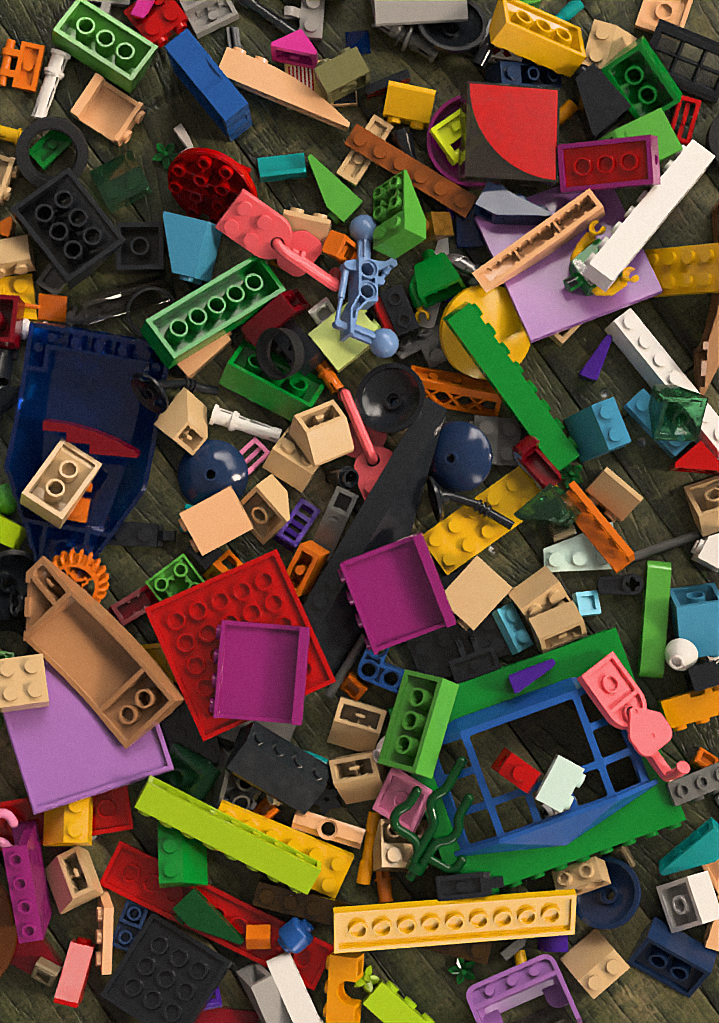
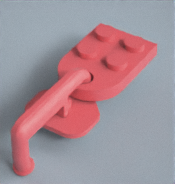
M243 188L216 223L215 228L255 256L262 259H276L278 266L288 274L300 277L307 273L331 291L337 292L342 273L340 269L334 267L328 274L314 264L322 252L321 241L306 230L292 231L285 217Z
M341 389L337 397L339 401L343 402L351 421L348 425L354 445V451L346 455L356 459L353 469L359 475L357 485L365 501L393 452L383 447L387 433H380L368 427L360 417L351 392L348 389Z
M613 651L577 678L606 721L613 727L628 732L629 742L639 755L648 760L661 780L671 782L689 773L690 765L687 762L679 761L676 767L671 769L658 750L671 740L672 729L660 712L647 709L646 699L642 691Z

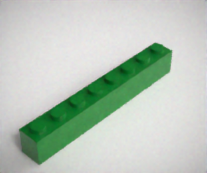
M465 301L443 318L444 322L525 434L536 437L540 441L538 448L559 471L580 456L576 451L578 445L571 436L567 438L563 433L565 427L557 417L553 419L549 413L551 408L544 399L540 400L535 394L538 390L532 381H526L522 376L524 370L517 361L512 362L508 356L510 350L503 342L499 343L494 337L497 333L489 322L485 324L480 316L483 313L475 303L471 305V303Z

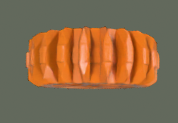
M74 548L70 550L69 554L64 550L60 556H54L51 562L60 570L64 569L65 574L86 590L96 601L100 603L101 599L105 598L106 590L109 588V574L105 573L106 565H99L101 562L100 558L94 560L92 552L87 556L84 554L83 549L76 553ZM90 580H93L95 588L89 591L88 583Z

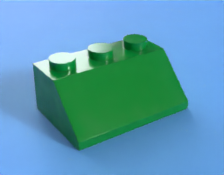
M644 36L623 48L601 68L607 79L631 105L629 111L635 119L659 108H662L665 112L681 101V90Z
M157 819L159 887L208 886L207 847L196 838L190 839L185 837L180 830L174 827H165Z

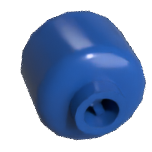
M293 917L279 929L278 943L287 953L298 954L312 943V931L314 928L307 919L301 920Z

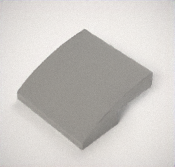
M179 0L197 39L240 19L231 0Z

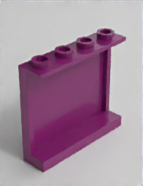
M422 531L340 562L341 568L337 569L342 583L346 582L348 585L347 598L350 605L355 604L358 611L355 614L359 628L364 627L367 636L363 637L368 650H373L374 655L378 654V651L445 626L448 628L456 625L454 613Z
M222 620L221 625H217L216 639H220L219 649H215L214 664H218L217 673H213L212 688H216L215 698L210 700V712H214L213 718L302 725L310 627Z
M37 820L19 822L18 827L12 828L15 846L3 847L2 851L19 943L44 940L53 911Z

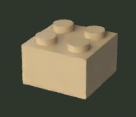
M43 653L0 659V713L49 706Z

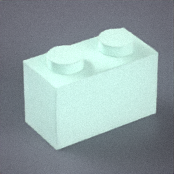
M556 754L534 798L561 813L564 809L568 810L574 800V797L571 795L575 787L580 788L586 775L583 774L585 769Z

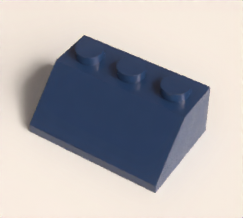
M654 917L643 930L626 963L690 998L711 974L718 952L706 948L704 944L681 931L671 934L669 925Z

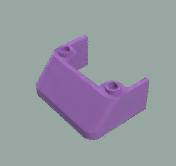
M548 954L539 955L473 984L466 993V999L476 1023H504L500 1013L543 994L548 1004L554 1008H561L569 1004L577 1023H583L556 960Z

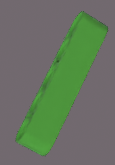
M646 561L638 677L663 678L671 562Z

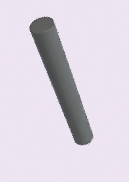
M695 530L634 552L635 560L632 563L699 540L698 532Z
M361 633L335 676L336 682L329 685L325 692V695L333 699L366 645L363 637L367 635Z

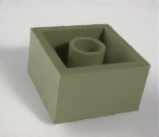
M350 47L344 48L337 53V57L331 60L329 58L323 59L314 68L315 81L329 104L370 83V71L357 47L352 49Z

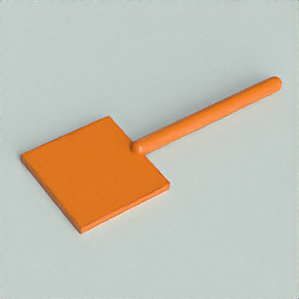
M39 293L38 304L25 303V308L38 309V320L66 323L67 296Z

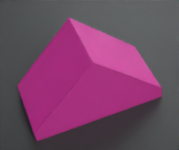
M302 29L271 43L272 61L310 69L317 67V50Z

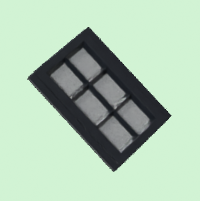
M660 18L649 43L679 89L717 103L719 98V42Z

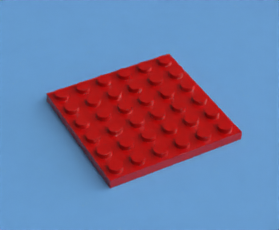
M277 549L144 608L203 741L250 721L213 718L214 712H210V700L215 698L216 688H212L213 673H217L218 664H214L215 649H219L220 639H216L217 625H221L222 620L310 627L305 695L336 682Z

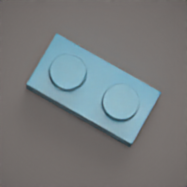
M513 602L491 612L512 655L533 645Z

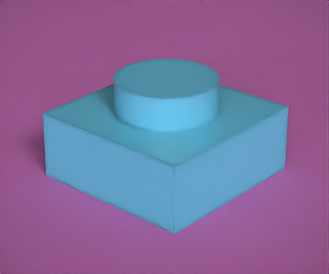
M597 590L572 594L573 602L582 617L601 614Z

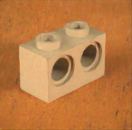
M596 856L582 863L576 862L568 865L563 870L551 871L556 890L575 889L577 896L611 884L605 861Z

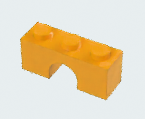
M333 951L327 957L326 970H328V979L324 987V992L327 994V1003H325L323 1008V1016L326 1017V1023H360L362 1000L348 996L344 989L345 981L357 982L363 977V952L334 954Z

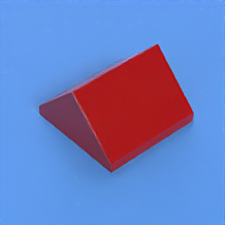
M699 441L669 466V471L716 475L719 473V461L705 444Z

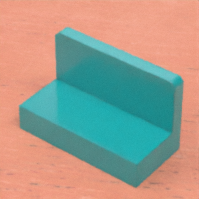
M304 153L257 158L260 183L307 178Z

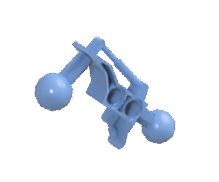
M359 215L351 221L349 227L350 236L357 242V259L347 260L339 268L342 273L337 297L336 316L332 327L340 330V341L344 342L349 337L368 344L372 353L377 357L388 358L393 356L399 347V339L395 332L387 328L372 331L357 325L356 321L359 310H367L378 302V288L385 283L384 278L397 266V260L393 258L387 261L371 259L373 231L378 225L373 217ZM348 281V303L341 314Z

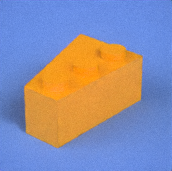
M719 685L697 692L688 691L658 701L661 714L670 727L673 728V732L686 729V724L696 722V725L709 722L710 717L719 716Z

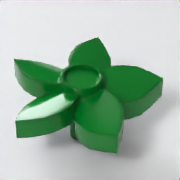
M157 143L159 153L154 155L152 160L156 162L162 161L163 167L167 170L170 166V161H173L177 156L176 153H173L175 144L170 143L165 148L164 145Z
M568 464L564 467L565 471L560 472L562 479H565L566 489L569 488V484L573 481L577 484L584 483L579 475L582 465H576L572 469L571 464Z
M457 957V965L447 969L451 974L456 975L457 984L462 983L465 977L467 979H475L473 972L470 971L475 965L474 961L465 963L462 958Z

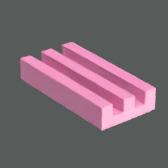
M256 436L239 451L244 455L255 443L258 446L245 459L247 464L261 451L264 452L248 468V475L258 468L270 453Z

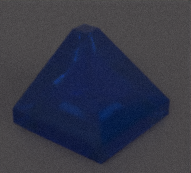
M369 30L345 32L347 47L351 49L357 47L361 55L371 54Z

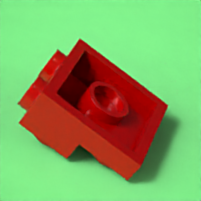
M155 0L144 18L131 15L136 2L123 11L137 32L157 45L158 48L163 47L169 41L168 38L174 33L180 34L187 28V23H189L187 15L175 0Z

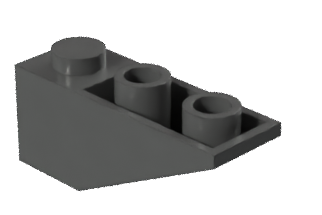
M339 486L334 491L313 539L315 543L330 552L326 560L330 562L359 498V495Z

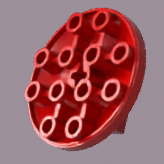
M196 147L184 150L175 157L168 170V188L177 203L186 211L187 216L198 219L204 213L210 216L208 222L216 224L243 188L258 198L256 187L250 177L251 168L213 149Z

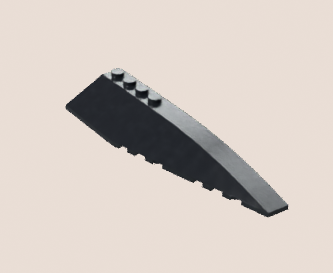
M427 397L421 415L414 424L408 427L303 606L335 676L361 633L367 635L364 627L359 628L355 618V614L358 611L355 604L350 605L346 594L349 591L346 582H341L337 569L341 568L340 562L410 536L447 412L446 408Z

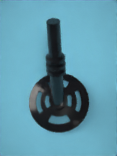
M136 372L130 379L132 391L139 402L148 410L158 414L164 413L169 406L164 389L180 388L182 390L185 387L191 393L197 391L214 396L219 392L217 386L200 383L196 379L185 376L178 379L155 380L146 373ZM161 399L163 405L155 404V400L159 401Z
M432 476L427 477L429 500L434 517L438 523L443 520L444 504H448L451 501L473 508L474 512L478 511V514H483L484 518L488 517L511 530L515 522L492 509L491 505L487 506V503H482L483 500L481 499L478 501L451 491L441 490Z

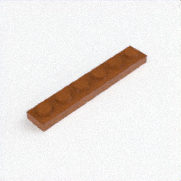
M358 124L355 125L344 143L346 147L394 176L404 169L407 170L415 189L464 219L478 198Z

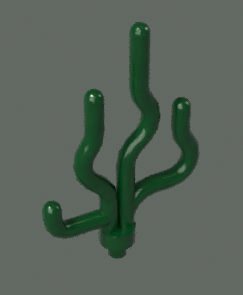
M463 756L457 759L443 785L432 791L428 796L426 812L429 824L420 840L417 835L399 823L400 816L410 810L422 792L419 786L413 787L407 799L397 805L391 812L389 820L392 830L408 840L413 847L412 855L405 865L408 869L405 878L413 882L416 875L422 876L428 864L443 873L455 874L460 872L467 862L465 855H460L452 865L433 855L438 848L456 842L461 836L464 829V816L474 800L472 794H466L457 808L453 818V831L449 835L432 840L430 843L439 824L435 806L436 802L447 795L454 786L467 762Z

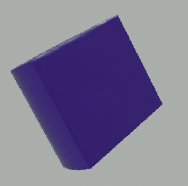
M568 935L537 937V950L544 952H568Z

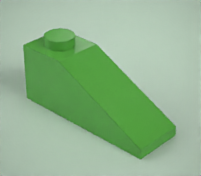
M310 154L308 156V163L325 208L329 212L327 216L336 225L340 222L345 226L361 209L363 201Z

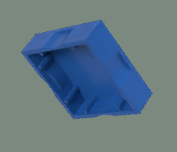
M185 29L164 46L172 71L230 142L253 125L248 102L188 29Z

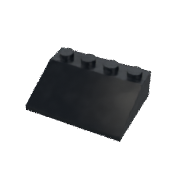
M69 167L11 208L14 219L25 233L28 234V237L70 290L89 277L126 242L125 238Z

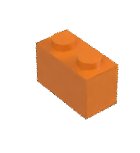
M312 540L300 543L287 568L288 575L298 597L311 592L330 554L328 550Z

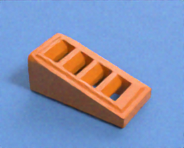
M331 230L325 240L322 251L340 264L347 260L357 259V244L347 235Z

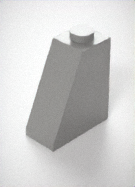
M253 962L236 971L261 1023H292L273 976L261 964Z

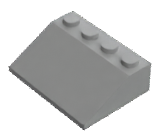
M371 0L375 26L468 21L467 0Z

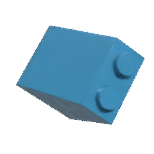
M164 211L163 220L172 273L179 274L180 280L201 285L202 281L210 282L222 232L215 228L216 224Z
M614 397L593 404L564 419L569 435L578 445L576 451L580 455L579 460L581 463L625 447L632 442Z
M715 582L670 588L669 603L675 639L682 638L693 643L698 651V657H719V590Z

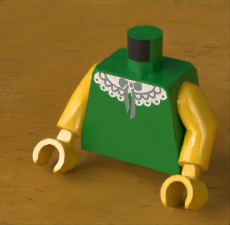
M597 220L590 223V232H586L579 240L570 257L569 272L571 276L563 280L565 288L570 293L580 287L587 296L593 294L595 296H613L626 287L627 282L635 283L639 280L638 275L629 278V274L635 268L626 267L605 292L583 276L587 268L584 264L592 253L597 254L600 251L598 246L602 241L600 238L596 239L595 236L602 235L606 231L604 226L598 232L595 231V225L599 222Z

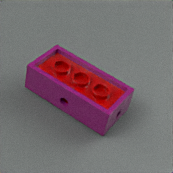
M642 135L557 145L561 193H583L589 188L594 192L661 185L658 136Z

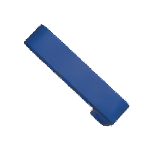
M366 646L358 666L359 676L367 682L398 694L405 669L384 661L389 648L374 655L373 650H368ZM365 663H371L375 666L376 670L371 674H367L363 671L362 666ZM388 672H393L397 675L398 679L393 683H389L385 680L384 676Z

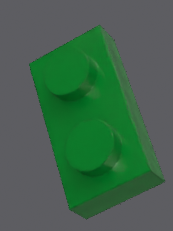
M50 130L29 149V155L45 170L70 148L73 143L62 132Z

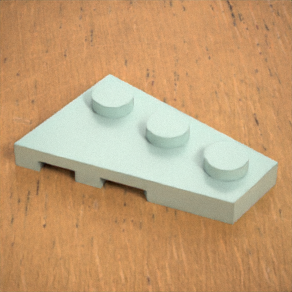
M583 533L542 549L543 567L546 565L551 572L612 569Z

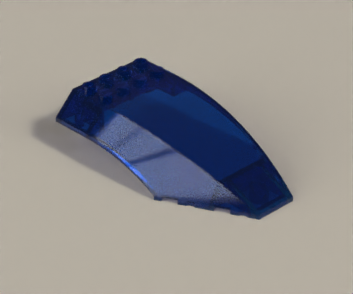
M30 321L18 402L4 469L12 487L11 491L16 500L17 509L22 524H24L35 563L42 556L52 561L54 556H60L64 550L69 554L73 548L76 553L83 549L84 554L87 556L92 552V558L94 560L97 559L147 489L159 430L154 423L158 420L160 414L148 410L139 402L132 391L130 379L136 372L146 373L155 380L167 379L168 369L146 339L61 324ZM161 399L159 401L155 400V404L163 405ZM47 418L74 422L98 429L140 450L138 458L89 454L90 444L69 442L102 463L101 468L91 482L93 483L92 492H85L82 496L91 498L86 523L66 520L59 529L20 504L23 490L62 438L66 440V432L43 430V420Z

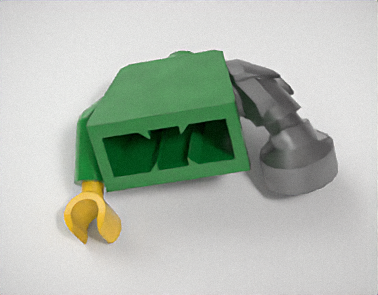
M433 249L425 250L421 254L423 261L414 266L415 274L412 275L408 288L413 307L417 309L415 313L417 322L421 323L420 314L422 312L426 314L427 321L431 319L430 312L424 310L423 305L425 308H429L466 289L456 270L464 274L467 285L471 287L479 285L472 273L482 265H475L469 261L470 258L460 254L446 255L441 252L436 255Z

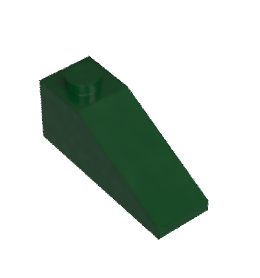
M196 887L190 890L173 907L175 912L173 916L182 925L186 923L191 928L239 945L245 940L238 930Z

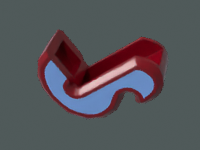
M527 435L513 446L512 455L520 468L533 479L535 486L542 492H548L562 480V476L559 470L538 448L540 441L533 435Z

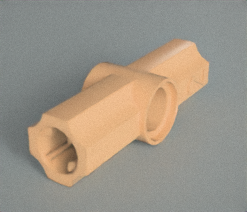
M309 811L305 815L296 812L291 826L293 829L321 837L324 840L335 841L360 849L366 831L364 828ZM325 822H331L335 826V832L332 835H326L322 831V825Z

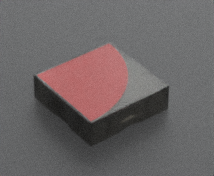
M467 81L461 87L460 96L462 137L459 147L458 181L488 183V181L492 183L506 182L517 186L550 188L558 183L557 145H559L560 88Z

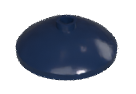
M453 421L443 424L429 469V475L434 478L441 488L447 491L460 493L477 488L485 481L492 467V448L486 435L478 427L468 422ZM451 454L455 456L454 462L450 461Z
M206 440L193 456L188 452L184 454L178 467L177 477L182 494L191 504L196 505L229 485L232 486L238 499H240L246 490L249 475L247 463L238 449L224 441ZM210 470L215 472L213 479L207 477V473Z
M600 857L606 863L611 884L578 895L576 897V914L584 923L593 928L611 930L624 925L633 917L640 903L641 886L636 873L628 864L617 858ZM614 892V898L609 900V894Z

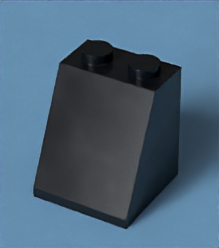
M593 63L589 67L584 65L575 73L576 77L573 79L574 83L571 88L575 104L578 107L577 111L586 141L600 139L626 117L631 107L627 100Z

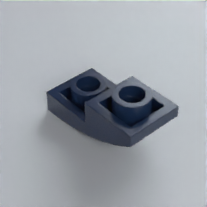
M127 899L113 934L112 947L125 952L128 951L143 927L149 911L148 908Z

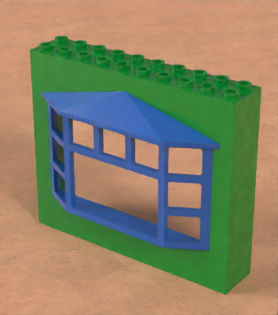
M616 627L608 628L564 644L546 653H539L503 666L498 670L458 683V691L442 745L460 739L463 740L471 766L463 769L458 779L475 774L484 798L483 802L471 805L465 815L488 809L496 831L495 837L469 843L463 829L461 836L456 842L438 848L442 861L450 865L454 864L460 855L466 856L467 862L458 873L490 871V877L503 876L504 886L507 885L509 888L521 885L522 880L531 877V880L545 876L544 872L554 869V872L563 870L568 867L567 863L585 862L590 859L591 854H607L613 851V846L619 844L623 847L636 843L635 838L645 836L646 839L659 834L658 830L678 828L682 826L681 822L686 820L681 805H672L666 788V783L669 782L661 780L648 760L637 753L628 740V732L626 730L620 729L626 748L604 758L601 756L593 731L609 723L605 718L590 723L580 699L581 695L586 694V691L577 678L612 651L635 681ZM549 659L555 660L556 664L554 667L519 693H513L507 678L509 674ZM572 699L594 757L593 762L580 767L585 769L583 773L594 769L599 770L607 796L580 806L577 805L574 797L569 810L545 819L540 818L532 796V792L538 790L542 780L536 783L529 794L519 788L492 798L470 736ZM393 706V707H390V708H387V709H388V712H389V714H390V717H391V715H392V711H393L394 706ZM630 756L639 782L614 792L606 765ZM439 758L432 779L411 773L412 778L433 791L441 787L449 775L444 774ZM451 791L436 802L435 806L439 824L433 836L434 839L449 835L453 831V818L457 808ZM525 796L533 823L504 832L495 806L511 799ZM425 810V814H426V817H427V820H428V823H429V818H428L427 812H426V810ZM492 888V894L489 895L500 892L499 888Z

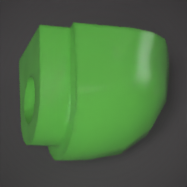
M11 484L0 485V514L12 515L18 509V498Z

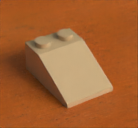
M62 438L21 493L20 504L60 529L77 506L101 468L102 463Z

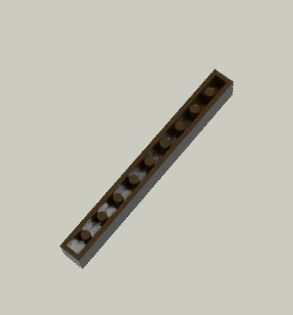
M259 879L252 905L333 926L334 907L359 906L362 904L338 898L334 899L310 891L308 895L302 892L296 893L287 885ZM493 941L422 946L419 948L487 965Z

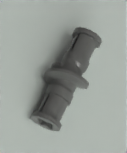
M373 22L371 26L373 29L376 27L388 34L390 38L396 39L397 42L394 46L402 43V52L409 47L413 52H417L429 59V63L433 62L439 50L430 46L420 34L413 31L414 24L407 27L405 25L375 26Z

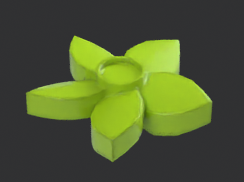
M370 965L364 970L363 977L354 983V987L363 986L364 991L371 994L373 985L381 980L377 976L372 975V967Z

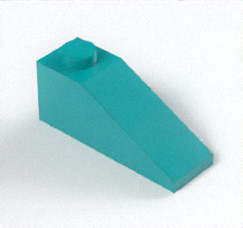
M710 817L658 861L660 874L665 876L716 862L719 859V824Z

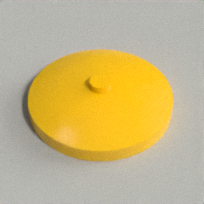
M479 284L459 292L446 306L439 327L441 348L449 363L466 376L486 380L443 320L446 315L466 301L471 303V305L475 303L483 313L480 316L485 324L489 322L495 329L497 334L494 337L499 343L503 342L510 350L508 356L512 362L517 361L520 364L525 358L531 343L506 289L497 286L486 293Z

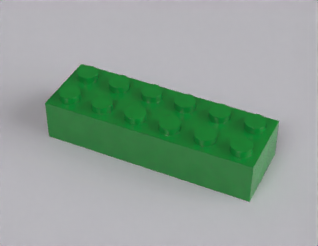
M253 255L146 319L140 332L166 368L170 369L253 318L275 297L285 292L286 289L265 260Z

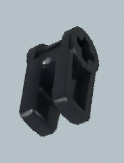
M633 573L600 577L597 579V592L603 595H635L641 592L644 583L639 575ZM630 578H633V581L638 583V586L634 587L633 591H631L630 587H626V582H629Z

